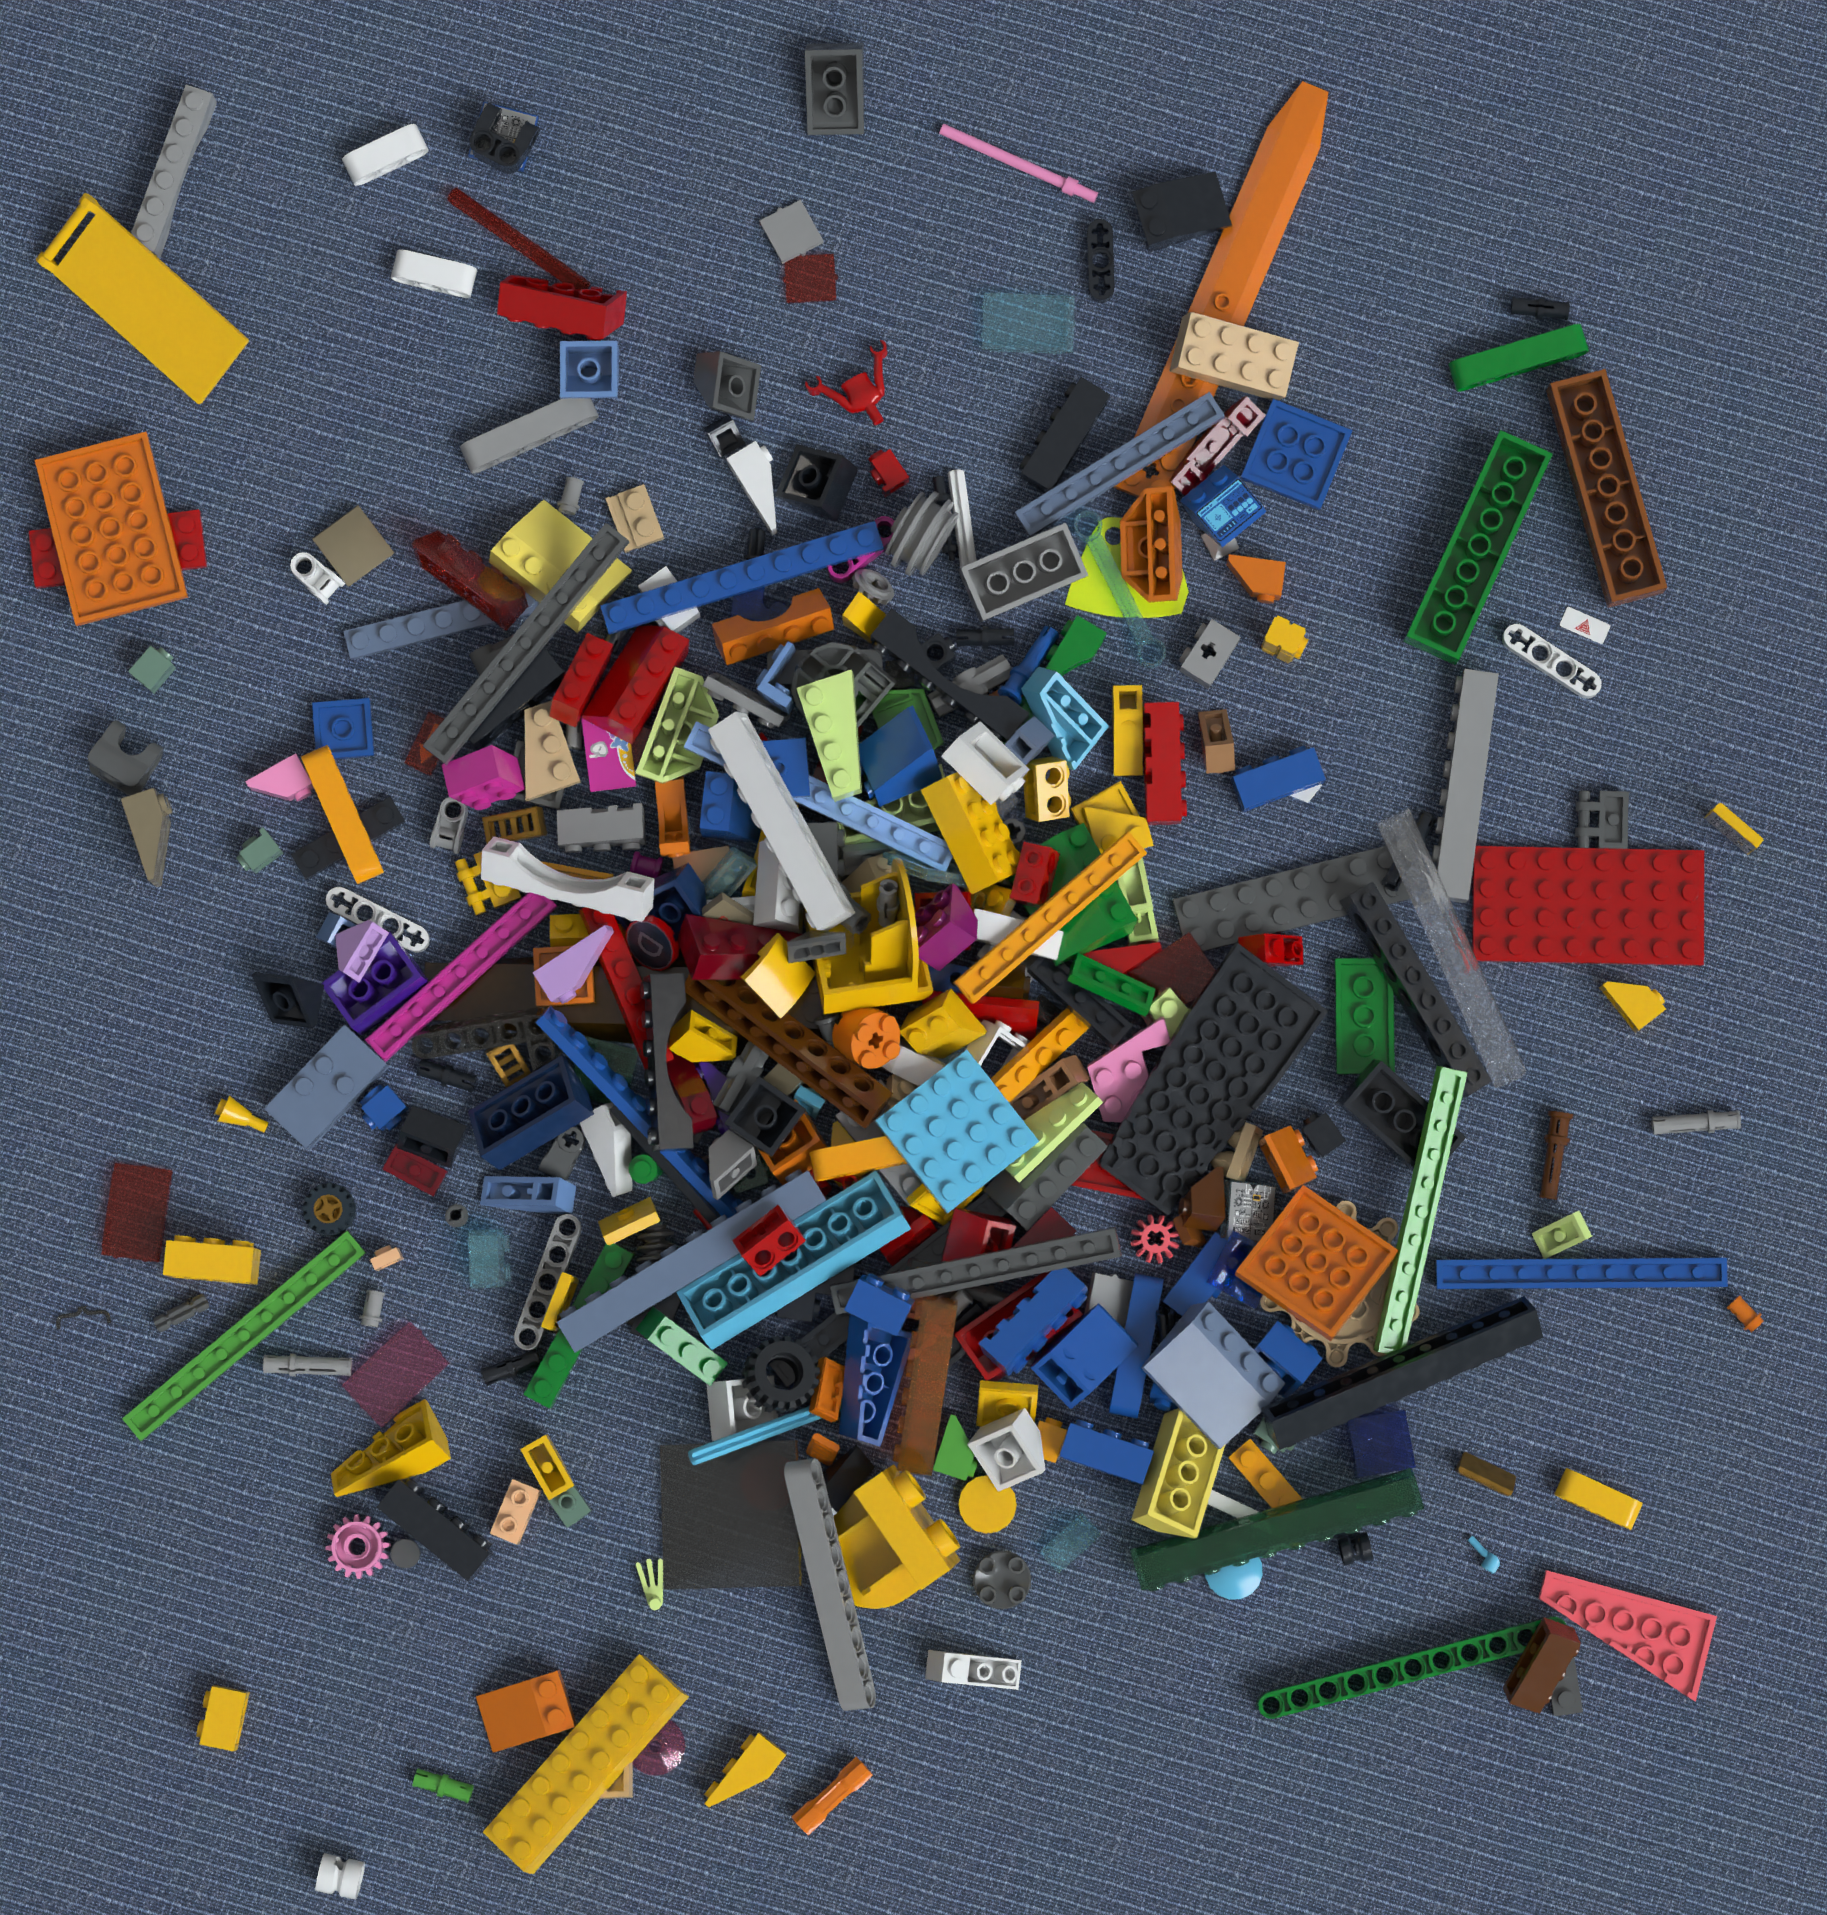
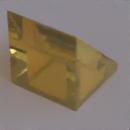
M963 887L965 892H970L967 887ZM981 891L972 894L971 907L984 910L988 895Z

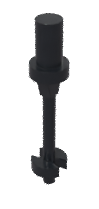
M936 476L932 478L934 491L939 493L936 504L942 507L947 500H950V495L946 494L944 476ZM950 534L946 541L947 546L942 547V554H948L949 561H954V553L959 550L958 545H952Z

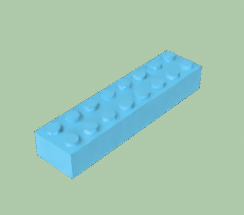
M874 1171L795 1219L793 1222L806 1241L762 1276H759L741 1254H738L676 1292L701 1338L711 1350L911 1229L877 1171Z

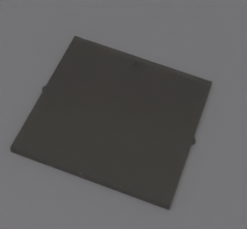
M798 1440L757 1442L697 1465L691 1464L688 1452L705 1444L660 1445L662 1507L660 1519L662 1520L664 1590L802 1586L801 1543L784 1476L785 1464L790 1461H798Z

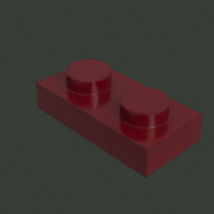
M396 1144L383 1170L435 1197L448 1171L420 1156L398 1149V1144Z

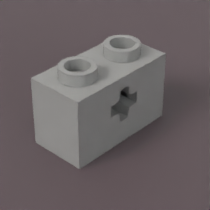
M1211 619L1208 625L1202 623L1194 636L1198 640L1193 649L1187 647L1179 659V662L1182 663L1180 672L1208 690L1241 638L1213 619ZM1211 647L1213 649V656L1209 655L1207 659L1202 657L1203 650Z

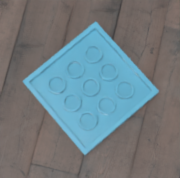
M965 1050L875 1120L877 1126L946 1214L1039 1142L968 1050Z

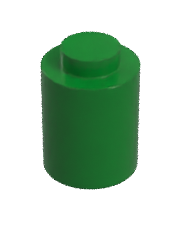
M648 1153L634 1157L629 1164L631 1178L640 1184L655 1181L663 1172Z

